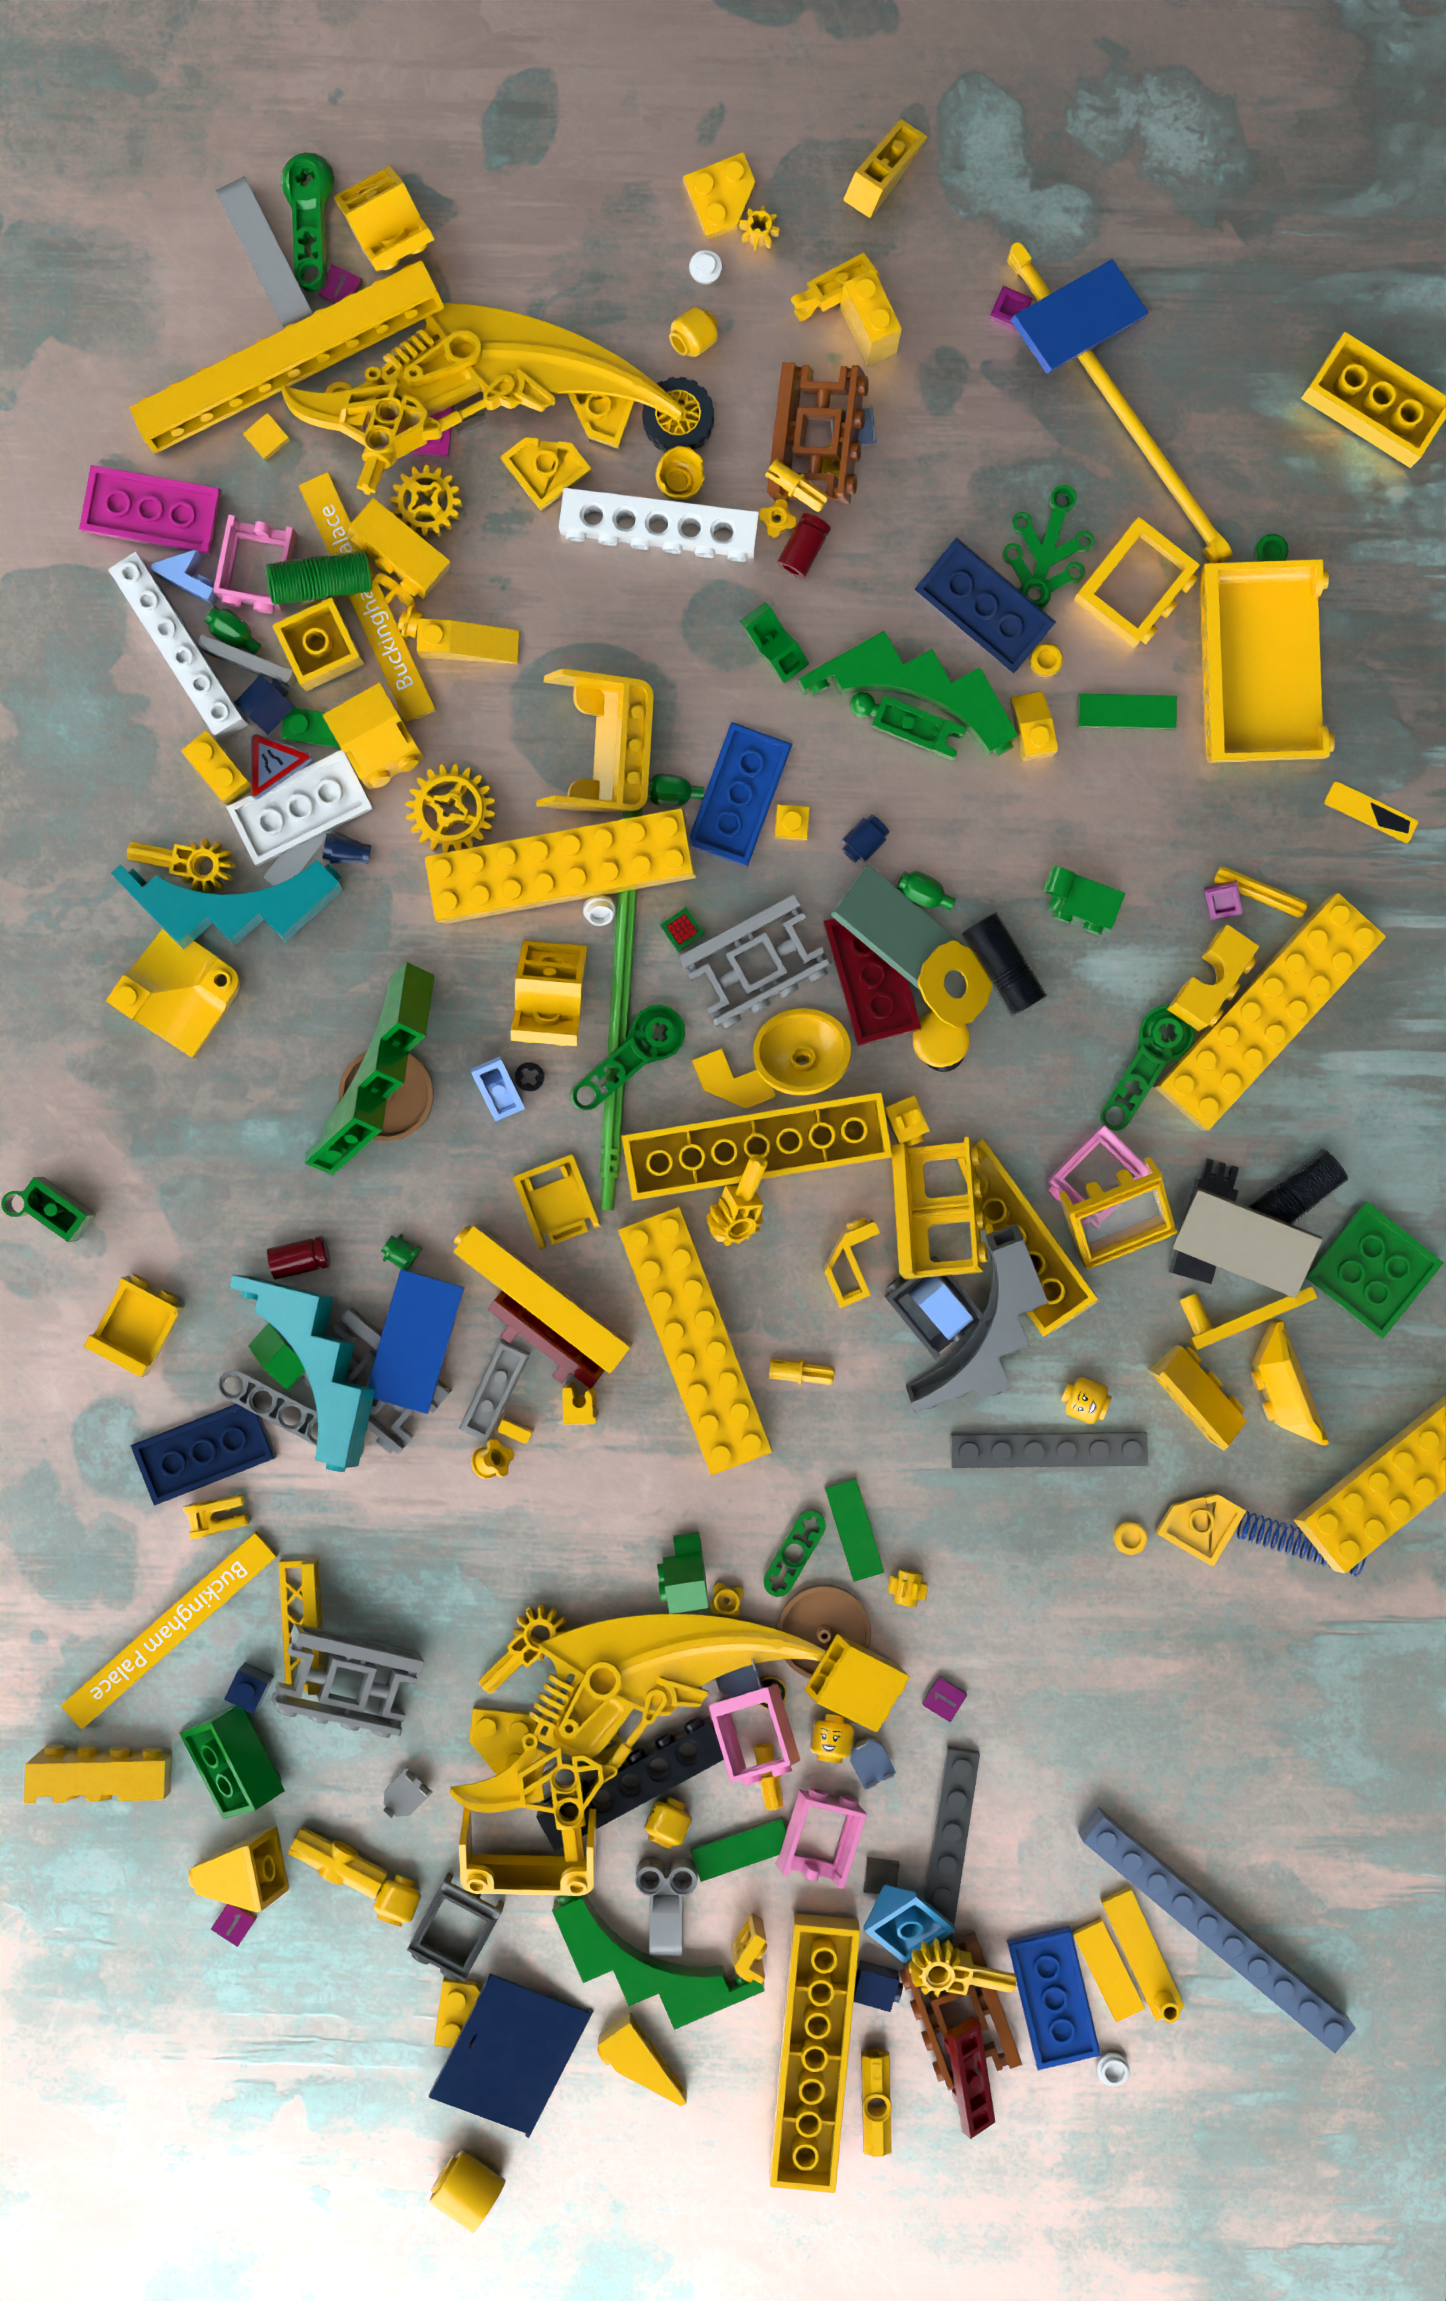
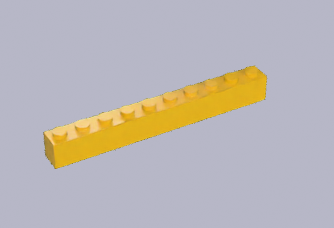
M420 260L414 264L404 266L400 271L385 279L376 280L371 286L357 293L349 294L341 301L327 308L317 310L313 315L297 323L287 325L283 330L267 338L259 339L254 345L240 352L232 353L224 360L210 367H204L197 371L196 374L180 382L170 384L166 389L152 396L142 398L138 403L129 407L143 440L155 455L280 392L282 385L290 387L445 309L423 261Z

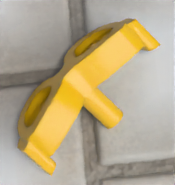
M376 573L373 577V583L378 582L391 590L384 598L386 603L389 604L394 596H396L407 607L406 611H408L410 605H416L412 596L392 578L382 573Z

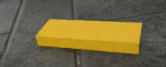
M1099 1918L1072 1931L1115 2022L1117 2023L1144 2010L1145 2007L1102 1919Z

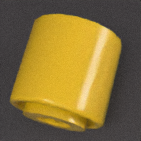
M461 2150L456 2157L452 2156L439 2174L431 2188L433 2193L429 2202L465 2229L474 2233L499 2197L506 2179L466 2151Z

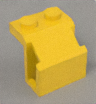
M380 682L323 714L339 746L346 753L354 770L368 790L386 785L391 777L400 772L414 769L419 764V761L425 759Z
M864 1216L846 1224L848 1230L840 1234L834 1249L822 1269L840 1308L871 1296L850 1246L880 1234L876 1222L872 1219L867 1221ZM841 1251H843L859 1289L843 1296L831 1271Z

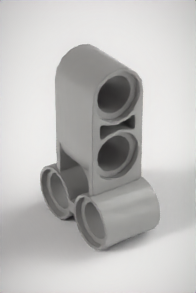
M646 1857L637 1865L636 1887L642 1894L650 1896L649 1956H682L683 1896L691 1894L695 1890L698 1881V1873L694 1861L690 1858H677L671 1863L669 1868H665L662 1861L656 1857ZM646 1871H654L658 1874L659 1878L650 1882L646 1881L642 1874ZM679 1871H686L692 1877L686 1882H681L675 1878V1874Z

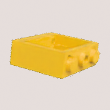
M1138 516L1081 588L1073 601L1135 648L1140 641L1147 644L1158 628L1153 624L1160 615L1166 619L1178 604L1174 598L1179 591L1182 590L1187 593L1199 578L1194 572L1200 564ZM1140 537L1183 572L1137 628L1097 597L1095 593Z

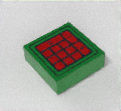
M687 907L660 924V927L677 952H680L705 934Z

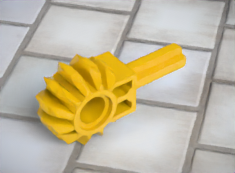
M206 838L201 840L200 848L193 842L189 844V847L174 844L172 850L134 841L130 842L127 848V859L129 861L169 869V874L181 877L183 883H192L191 890L197 892L203 887L204 893L212 894L213 885L217 890L223 891L224 885L221 880L225 879L230 882L233 880V877L227 874L226 870L235 868V863L226 861L232 853L227 849L221 851L222 843L218 841L210 845L209 840ZM210 858L213 861V869L209 874L202 875L200 865L205 859Z
M753 1154L747 1163L739 1185H726L721 1198H719V1203L710 1206L711 1212L706 1216L709 1230L718 1242H723L726 1246L731 1245L733 1242L739 1245L745 1239L750 1240V1236L753 1233H758L760 1231L759 1225L764 1222L761 1213L764 1204L756 1191L768 1164L765 1157Z
M539 1604L538 1614L535 1613L532 1607H528L526 1609L528 1618L518 1616L516 1622L522 1627L514 1629V1637L506 1646L509 1651L478 1681L484 1691L489 1694L494 1693L522 1664L528 1668L537 1659L543 1661L545 1655L539 1650V1643L569 1631L567 1628H560L567 1620L565 1616L555 1620L554 1616L558 1610L556 1607H553L550 1613L546 1614L545 1605ZM537 1625H543L548 1628L550 1636L547 1639H538L533 1633V1628Z
M936 1937L933 1944L930 1945L922 1940L921 1950L913 1949L911 1954L912 1960L908 1964L912 1983L915 1987L921 1986V1991L924 1995L933 1990L934 1994L939 1997L941 1991L946 1990L950 1994L956 1993L966 1996L969 1985L1008 1993L1013 1992L1016 1988L1017 1977L1014 1973L973 1965L971 1952L953 1948L949 1940L941 1945Z

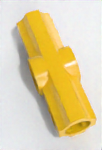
M303 1826L300 1828L288 1851L289 1855L318 1869V1874L327 1881L337 1885L344 1883L372 1899L375 1898L388 1873L383 1868L358 1856V1852L350 1845L338 1840L330 1841Z
M868 2049L861 2052L863 2153L872 2157H884L892 2153L890 2053L881 2049ZM873 2098H881L885 2101L880 2107H872L868 2104Z

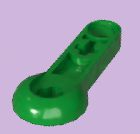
M304 152L295 155L285 164L281 172L280 183L283 194L292 208L295 278L304 290L317 292L325 286L328 277L325 204L333 188L334 174L332 167L326 159L315 153ZM307 175H311L313 179L309 180L308 186H304L302 182L306 181ZM312 237L315 242L311 243V254L314 258L309 256V251L304 246L308 244L309 238ZM312 267L319 270L317 279L312 282H305L303 280L305 271Z
M663 1005L649 1006L640 1011L633 1021L626 1040L571 1088L569 1096L572 1105L579 1110H592L645 1064L664 1060L676 1054L683 1045L685 1038L684 1023L679 1014L672 1008ZM654 1024L657 1027L663 1025L665 1028L662 1032L665 1038L662 1041L661 1038L654 1040L651 1036L655 1032L652 1028ZM605 1067L608 1069L616 1068L617 1072L614 1074L616 1081H605L600 1086L605 1089L601 1094L599 1087L591 1082L590 1079L594 1076L595 1081H600L606 1074L603 1070ZM583 1086L591 1088L594 1093L593 1101L589 1105H582L577 1100V1092Z
M1170 1005L1159 1006L1151 1010L1143 1018L1139 1031L1138 1051L1100 1111L1101 1123L1110 1130H1121L1129 1124L1163 1068L1183 1056L1191 1048L1195 1037L1194 1028L1167 1009ZM1169 1023L1173 1026L1172 1032L1175 1034V1037L1172 1041L1170 1038H1167V1042L1161 1040L1163 1034L1159 1029L1162 1025L1168 1027ZM1136 1079L1139 1082L1137 1087L1141 1091L1138 1095H1130L1127 1102L1133 1103V1106L1129 1110L1125 1104L1114 1099L1117 1094L1120 1098H1124L1128 1091L1124 1087L1125 1083H1132ZM1114 1106L1120 1107L1124 1112V1119L1118 1125H1111L1106 1119L1107 1111Z

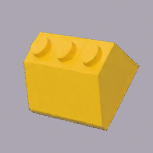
M1176 1345L1149 1368L1148 1371L1207 1439L1220 1449L1226 1450L1247 1422L1241 1414L1245 1409L1232 1395L1227 1398L1222 1393L1220 1388L1224 1385L1211 1371L1206 1374L1198 1364L1202 1360L1191 1347L1188 1346L1184 1349L1182 1346Z

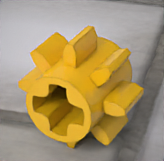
M765 206L754 212L750 208L747 209L748 220H740L739 228L746 231L742 235V243L749 241L753 244L754 251H757L758 246L764 245L770 249L771 236L779 237L780 229L772 226L777 221V215L772 214L770 216L765 212ZM765 227V231L761 232L760 229Z
M899 1569L898 1577L890 1575L887 1591L890 1594H894L893 1602L903 1606L917 1607L918 1599L926 1601L929 1585H927V1582H922L923 1574L913 1570Z

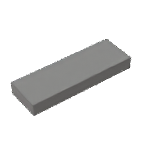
M203 634L200 636L197 645L204 653L258 675L261 674L268 679H276L280 684L290 688L295 686L297 678L292 670Z
M503 1340L499 1341L459 1427L460 1430L485 1442L490 1440L530 1353Z

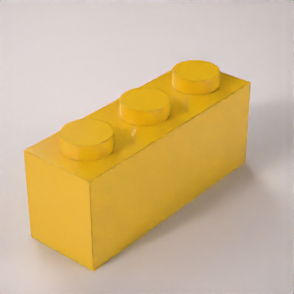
M375 498L370 500L348 526L347 537L351 546L357 551L364 550L373 557L376 566L385 574L390 575L392 573L401 581V586L412 596L419 595L422 599H425L449 570L450 560Z

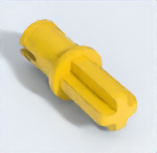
M778 458L773 461L765 474L767 478H770L787 490L789 497L794 495L817 512L825 506L828 500L827 494L805 479V474L799 475Z
M771 1358L769 1379L798 1382V1385H801L802 1382L831 1385L834 1382L835 1370L832 1366L806 1364L804 1359L797 1362Z
M761 1743L752 1747L756 1765L775 1760L773 1743ZM772 1771L761 1774L760 1786L766 1810H777L783 1807L784 1804L779 1783L781 1775L773 1777Z

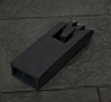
M1206 1158L1200 1179H1195L1186 1214L1198 1187L1235 1202L1239 1190L1233 1188L1239 1167L1232 1165L1228 1176L1224 1177L1226 1163L1219 1162L1214 1174L1211 1173L1214 1160ZM1175 1250L1169 1272L1212 1284L1217 1266Z

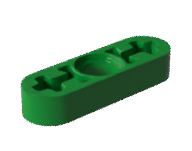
M814 1509L804 1510L795 1520L764 1574V1587L770 1595L775 1597L785 1596L795 1584L826 1529L824 1517L819 1511ZM812 1517H816V1524L819 1529L817 1531L812 1529L806 1537L807 1540L812 1541L810 1546L804 1540L793 1537L795 1532H798L800 1536L804 1533L805 1525L802 1523L804 1519L811 1520ZM791 1544H798L804 1550L802 1559L797 1562L789 1561L785 1556V1550ZM781 1560L785 1566L796 1570L793 1574L787 1570L783 1578L784 1582L787 1583L785 1587L779 1585L774 1589L772 1588L773 1582L770 1577L771 1575L777 1577L780 1574L782 1566L777 1565V1563Z

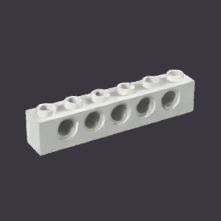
M563 488L559 530L561 535H566V539L576 542H583L585 538L598 539V543L608 546H615L617 542L630 543V547L640 550H648L650 546L663 547L662 550L664 552L680 554L682 550L695 551V555L699 557L713 558L714 554L727 555L728 560L745 562L747 558L754 559L759 512ZM591 512H598L603 516V519L597 525H590L585 521L586 516ZM624 516H630L635 520L634 526L629 529H622L617 523ZM656 520H662L667 523L668 527L662 533H655L650 529V525ZM688 524H694L699 527L700 532L695 537H687L682 533V529ZM726 528L733 535L727 541H719L714 534L718 529Z
M134 552L109 568V572L213 735L222 742L249 725L150 568L139 554Z

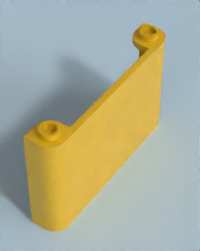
M1323 559L1204 564L1201 568V641L1205 751L1208 763L1326 759L1330 756V752H1333L1335 745L1334 734L1328 731L1327 726H1323L1318 597L1321 596L1323 589L1328 588L1329 582L1328 570L1323 569Z

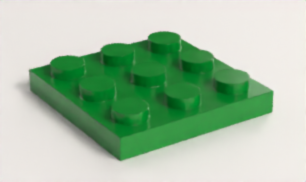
M1364 1201L1311 1267L1305 1279L1377 1337L1384 1339L1444 1262L1369 1202Z

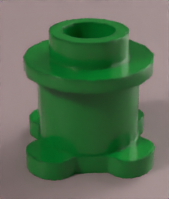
M402 1234L397 1239L391 1236L381 1250L385 1254L382 1261L386 1262L388 1260L400 1269L408 1271L423 1248L421 1246L414 1247L402 1239L404 1236Z

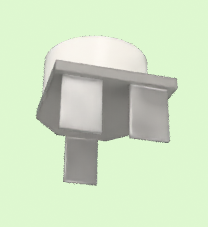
M406 1767L384 1790L383 1804L385 1808L383 1813L390 1819H392L393 1815L396 1817L409 1816L432 1794V1791Z

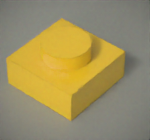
M777 804L775 838L807 841L810 807Z

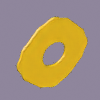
M952 940L938 946L922 964L918 977V986L924 1001L938 1018L954 1028H960L965 1024L973 1022L988 1004L992 984L971 949L960 944L958 941ZM950 970L959 971L965 978L966 991L961 998L951 997L944 987L945 975Z

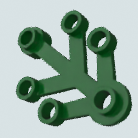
M1068 485L1057 486L1050 495L1049 504L1053 510L1043 544H1041L1032 527V519L1028 513L1019 512L1012 519L1011 527L1013 531L1021 534L1036 562L1033 576L1022 559L1023 551L1018 544L1010 543L1002 552L1003 561L1012 566L1021 582L1019 590L1028 598H1030L1028 592L1032 589L1040 593L1039 599L1031 600L1041 609L1048 604L1051 592L1068 583H1078L1085 575V568L1081 563L1071 562L1064 572L1046 580L1049 567L1077 552L1084 553L1089 551L1094 544L1093 534L1083 530L1074 539L1055 549L1065 513L1073 509L1077 500L1075 490ZM1063 496L1067 499L1068 504L1060 506L1057 504L1056 498ZM1018 518L1025 519L1027 527H1018L1016 520ZM1079 537H1087L1089 545L1086 547L1081 546L1078 542ZM1009 549L1016 550L1018 558H1008L1007 551ZM1075 567L1079 569L1080 576L1077 578L1071 577L1069 574L1070 568Z

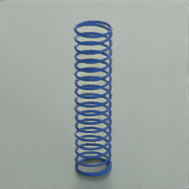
M1246 1511L1247 1520L1241 1536H1239L1243 1518L1238 1526V1539L1242 1538L1244 1540L1246 1538L1250 1519L1255 1515V1522L1249 1534L1250 1543L1255 1537L1258 1520L1262 1518L1263 1523L1258 1531L1256 1544H1260L1264 1534L1265 1523L1269 1520L1270 1526L1263 1541L1264 1548L1269 1543L1272 1525L1276 1522L1277 1528L1271 1540V1549L1275 1548L1280 1527L1284 1525L1285 1529L1279 1540L1278 1551H1282L1287 1529L1291 1527L1292 1532L1287 1540L1285 1553L1288 1554L1290 1552L1294 1532L1298 1529L1299 1535L1292 1550L1293 1557L1297 1555L1301 1543V1534L1303 1533L1299 1527L1293 1528L1292 1525L1286 1527L1284 1522L1280 1524L1277 1520L1272 1522L1270 1518L1264 1519L1263 1515L1257 1518L1256 1513L1250 1515L1249 1511ZM1307 1536L1300 1549V1559L1304 1558L1309 1541ZM1312 1543L1308 1549L1307 1561L1312 1559L1315 1551ZM1317 1549L1314 1556L1315 1564L1319 1562L1321 1557V1554L1319 1553V1556L1317 1558ZM1322 1557L1321 1564L1324 1566L1327 1562ZM1366 1557L1363 1559L1359 1572L1355 1573L1358 1568L1357 1564L1350 1570L1351 1575L1356 1577L1361 1573Z

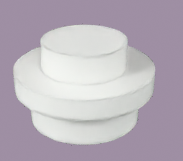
M702 250L691 258L689 265L690 273L695 281L701 284H710L720 277L722 262L716 253L710 250Z
M604 895L593 896L583 905L585 918L595 926L607 925L612 921L616 912L614 901Z
M1111 2052L1100 2058L1097 2064V2073L1104 2084L1115 2087L1126 2082L1130 2074V2066L1123 2055Z

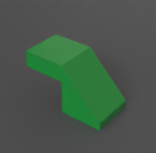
M766 602L739 621L752 644L783 683L809 665L796 640L784 630L774 611Z
M270 1323L248 1345L262 1368L286 1390H290L306 1372L292 1346Z

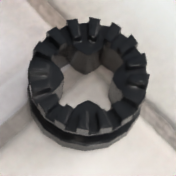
M532 1062L521 1064L515 1072L517 1086L528 1092L538 1090L545 1080L542 1068ZM527 1068L529 1071L537 1070L538 1075L535 1077L537 1083L535 1085L529 1082L525 1085L522 1083L521 1080L525 1077L523 1074L524 1069Z

